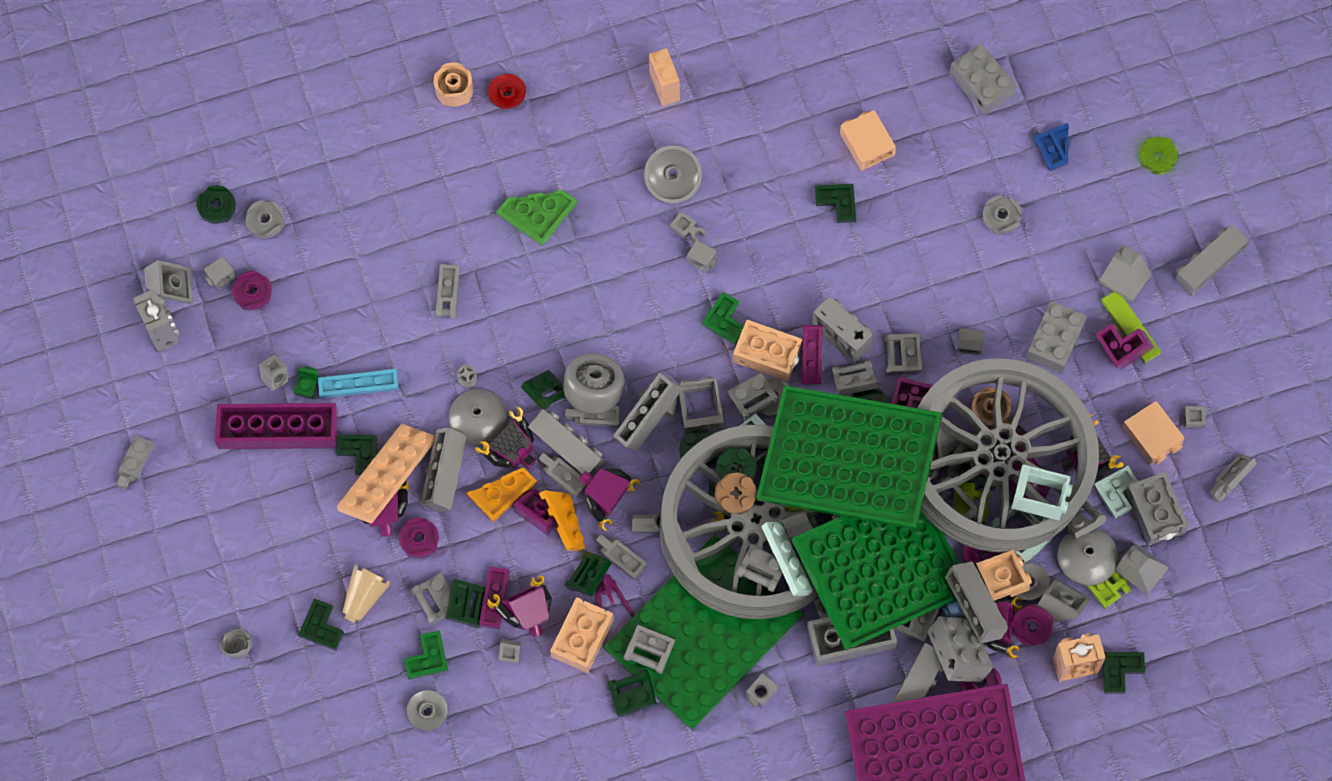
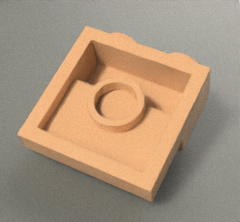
M1014 549L976 563V568L994 601L1008 595L1013 597L1029 591L1030 584L1032 583L1028 572H1024L1022 568L1024 566L1020 555H1016Z

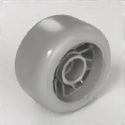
M598 353L583 354L573 359L567 366L563 382V392L567 401L575 409L589 414L604 413L611 410L619 402L624 385V375L620 366L610 357Z

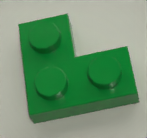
M722 292L703 320L702 325L735 345L740 338L744 325L730 317L739 306L740 301Z
M440 630L420 635L424 654L404 658L409 680L449 671Z

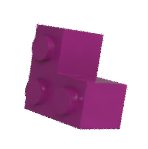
M1111 323L1095 334L1115 366L1120 369H1124L1155 348L1146 333L1139 328L1124 337L1119 327Z
M898 377L891 404L918 408L923 397L933 385Z

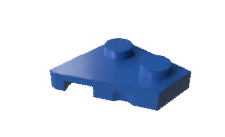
M1068 123L1034 136V141L1050 171L1068 164Z

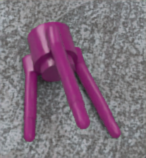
M605 574L595 590L597 606L602 608L601 592L602 595H607L610 604H614L611 593L615 590L623 605L633 617L634 613L619 590L616 581L612 580L610 574Z

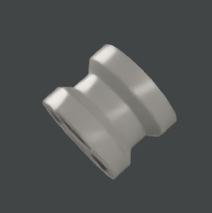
M463 365L458 369L457 378L462 387L471 388L477 383V373L473 366Z

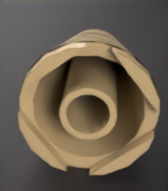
M356 564L353 568L342 611L345 613L344 618L354 623L356 620H362L391 584L388 580L386 584L383 583L384 578L364 568L359 571V566Z

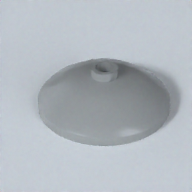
M669 145L659 148L649 157L644 169V179L648 190L654 197L666 203H680L689 199L698 190L702 179V170L697 157L690 150L682 146ZM675 170V176H670L669 171Z
M472 389L462 393L454 400L449 410L450 428L467 435L466 444L473 446H482L480 441H485L488 444L491 443L507 426L508 422L505 403L497 394L486 389ZM476 410L481 411L479 415L474 414Z
M1094 529L1077 539L1069 532L1059 544L1057 560L1061 571L1068 579L1080 585L1093 586L1105 582L1112 576L1118 564V550L1112 538L1099 529ZM1090 549L1093 553L1087 554L1086 550Z

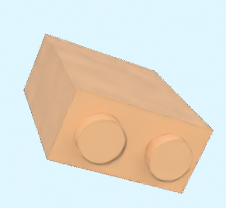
M665 48L650 53V76L661 105L665 106L680 101V80L668 49Z
M875 110L871 112L866 111L854 120H846L840 126V135L861 171L895 155L896 146Z
M1157 401L1124 421L1122 426L1123 431L1149 465L1155 462L1157 464L1161 463L1166 459L1168 453L1172 452L1174 454L1183 447L1184 436Z

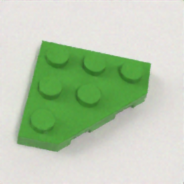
M563 190L547 194H529L526 197L516 198V196L508 197L496 211V214L543 246L578 202Z

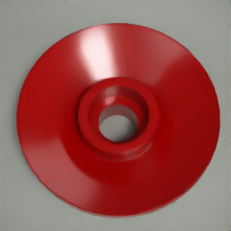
M502 74L492 80L488 88V95L495 106L501 109H512L524 101L526 86L518 76ZM507 92L511 93L510 96H505L504 94Z

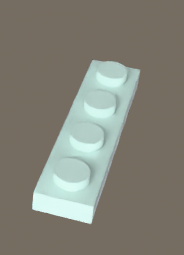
M764 523L761 527L793 596L809 595L813 590L782 523Z

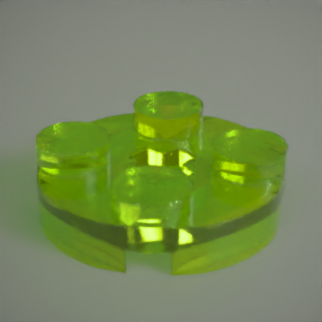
M1152 137L1144 141L1139 152L1141 166L1155 175H1163L1170 172L1178 159V150L1168 137ZM1156 152H1160L1163 154L1161 159H1158V157H1154Z

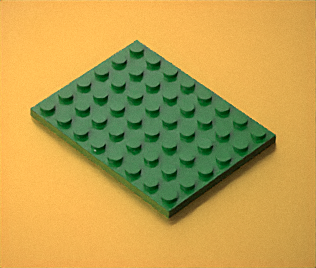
M784 385L756 499L762 502L916 530L942 419V412Z
M920 511L916 530L841 516L791 539L845 650H849L956 600L945 576L952 565L959 563L944 533L935 527L922 511Z
M714 534L698 551L714 545L721 539ZM729 546L712 556L695 561L699 572L705 578L719 587L729 591L732 590L734 571L739 555ZM746 568V569H748V570H750V571H752V572L758 574V572H756V571H754V570H752V569ZM673 576L603 648L631 675L638 674L640 670L647 669L650 674L655 697L693 731L803 617V613L800 610H796L783 616L768 619H745L729 616L711 609L698 601ZM744 576L742 578L739 577L737 593L755 596L757 582ZM762 585V596L780 593L776 588L772 592L768 590V587ZM637 625L675 639V644L662 675L656 673V670L632 660L630 662L624 660V655ZM635 647L634 653L656 662L660 661L661 657Z

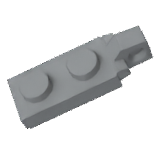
M615 406L611 410L600 414H589L577 409L566 408L565 420L575 421V424L619 428L620 407Z
M135 436L118 469L117 476H120L116 483L118 488L126 490L130 481L138 480L154 448V442Z
M545 453L538 458L539 463L545 467L543 471L546 475L576 499L587 487V485L579 481L581 475L560 458L554 456L551 459Z
M1239 454L1216 478L1215 486L1209 491L1213 500L1217 502L1223 500L1226 494L1230 493L1257 464L1255 459Z
M601 534L596 539V544L602 548L600 552L603 556L633 580H636L646 568L647 563L617 539L611 538L608 540Z

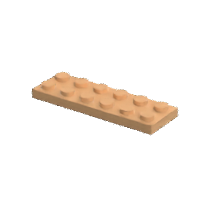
M401 423L337 505L338 511L372 524L431 448L435 435Z

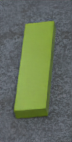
M1113 292L1101 299V303L1125 337L1139 328L1146 333L1155 348L1140 357L1144 364L1161 355V350L1121 295Z

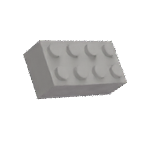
M830 617L809 621L807 624L817 666L896 649L897 639L894 629L849 650H845Z

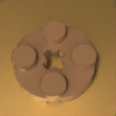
M729 473L717 483L715 498L725 511L742 513L753 506L756 499V487L750 477L742 473ZM734 487L741 491L737 499H734V496L730 494L731 491H734Z

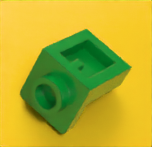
M310 366L299 367V375L293 393L297 396L313 399L318 385V371Z

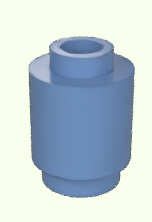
M957 600L945 604V608H942L944 617L966 618Z

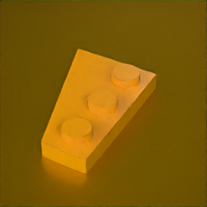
M523 467L502 476L497 481L482 485L483 487L471 490L466 495L494 523L514 505L515 501L537 484V480Z
M547 490L540 492L541 499H546L550 507L547 509L549 515L553 516L558 524L556 529L566 549L577 552L586 549L570 493Z

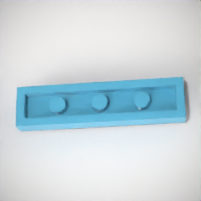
M397 369L318 378L320 399L399 390Z

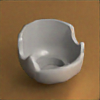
M233 629L224 634L223 641L219 642L221 651L229 658L241 659L249 653L252 647V638L243 629Z

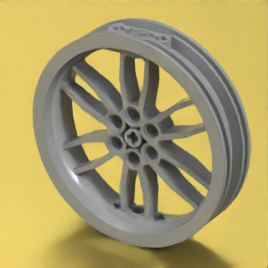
M1002 358L984 359L965 364L947 373L929 389L918 408L943 413L947 407L951 406L967 420L977 433V436L956 427L942 417L940 427L955 439L973 448L974 451L952 454L934 460L931 463L930 470L950 464L970 463L971 469L956 478L937 485H932L928 477L921 506L922 513L945 535L966 546L984 551L1008 552L1013 549L1014 551H1020L1035 547L1053 538L1075 517L1089 496L1096 479L1099 463V446L1096 430L1086 407L1075 392L1058 377L1043 368L1019 360ZM996 384L992 408L993 430H989L972 410L955 398L960 390L973 385ZM1002 384L1019 388L1016 412L1011 424L1002 423L1000 408ZM1025 390L1043 399L1062 417V419L1043 424L1023 436L1018 435L1015 431L1023 410ZM1065 425L1068 426L1074 438L1073 440L1051 446L1031 447L1030 441L1041 434ZM999 434H1006L1008 439H1002ZM985 439L990 445H983L980 440ZM1015 446H1021L1024 452H1018ZM1076 447L1078 456L1077 474L1075 482L1072 484L1070 497L1066 496L1065 499L1066 502H1069L1066 514L1062 513L1060 521L1045 517L1042 521L1027 527L1006 529L1009 507L1008 480H1013L1017 485L1021 471L1014 470L1012 465H1018L1021 469L1022 465L1039 468L1027 459L1049 456ZM978 458L985 459L987 464L979 463ZM993 471L1001 472L1002 477L995 476ZM982 474L985 476L986 482L978 501L975 522L952 509L937 493L959 486L973 477ZM1027 481L1024 494L1031 500L1050 504ZM991 485L1000 488L1001 514L999 528L985 526L981 523L986 496ZM1052 488L1061 495L1060 489ZM1059 499L1055 504L1052 503V505L1058 506Z
M736 426L706 437L693 446L678 462L669 477L662 500L660 538L666 561L674 576L694 598L704 605L720 613L738 618L768 619L783 616L799 610L819 596L803 565L801 566L813 590L809 595L793 596L791 590L762 596V585L757 583L755 596L737 593L739 576L736 573L750 545L762 551L765 546L771 548L761 527L764 523L781 522V520L803 511L806 512L808 519L822 512L811 510L785 512L784 507L786 506L763 502L761 506L753 503V506L745 512L730 513L717 503L716 498L708 495L690 482L697 471H701L716 484L720 482L716 472L705 464L729 449L750 450V454L755 459L756 450H768L773 426ZM735 489L730 493L734 496V499H737L738 495H740ZM684 490H688L707 506L721 511L729 516L730 519L706 523L682 532L677 521V513ZM775 511L779 514V517L773 518L769 513ZM830 514L832 520L841 517L839 515ZM752 519H756V521L759 520V524H756L755 522L752 523ZM740 526L742 531L735 532L732 527ZM726 531L727 536L714 545L696 553L694 551L691 552L687 539L706 533ZM754 537L758 540V543L751 544L748 539ZM734 542H739L742 544V548L735 566L732 590L729 591L705 578L699 572L695 561L712 556Z

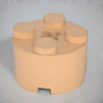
M451 62L441 66V69L435 73L434 86L436 96L442 105L458 107L469 103L473 95V82L468 69L460 63Z
M992 387L979 390L975 394L970 408L989 430H993V412L991 410L993 408L995 388ZM1002 390L1000 400L1002 423H1006L1011 413V400L1008 394Z

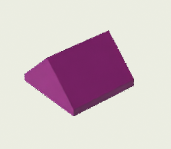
M533 489L515 501V513L548 535L557 522L547 511L550 507L546 499L542 500L539 495L540 492Z

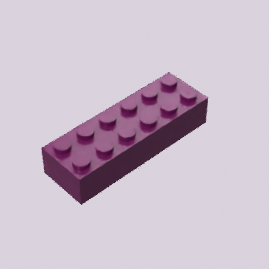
M336 403L217 404L215 443L218 449L336 448L339 410Z

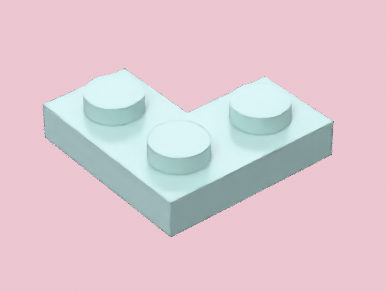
M1129 466L1093 485L1114 520L1132 510L1123 492L1126 491L1129 484L1138 480Z

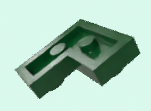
M853 184L815 186L816 206L835 205L837 223L856 222Z
M337 435L336 455L356 456L355 475H361L377 455L378 437L377 435Z
M313 599L298 636L337 651L344 631L327 625V621L334 608L333 605Z
M1104 652V694H1125V674L1145 673L1144 652Z

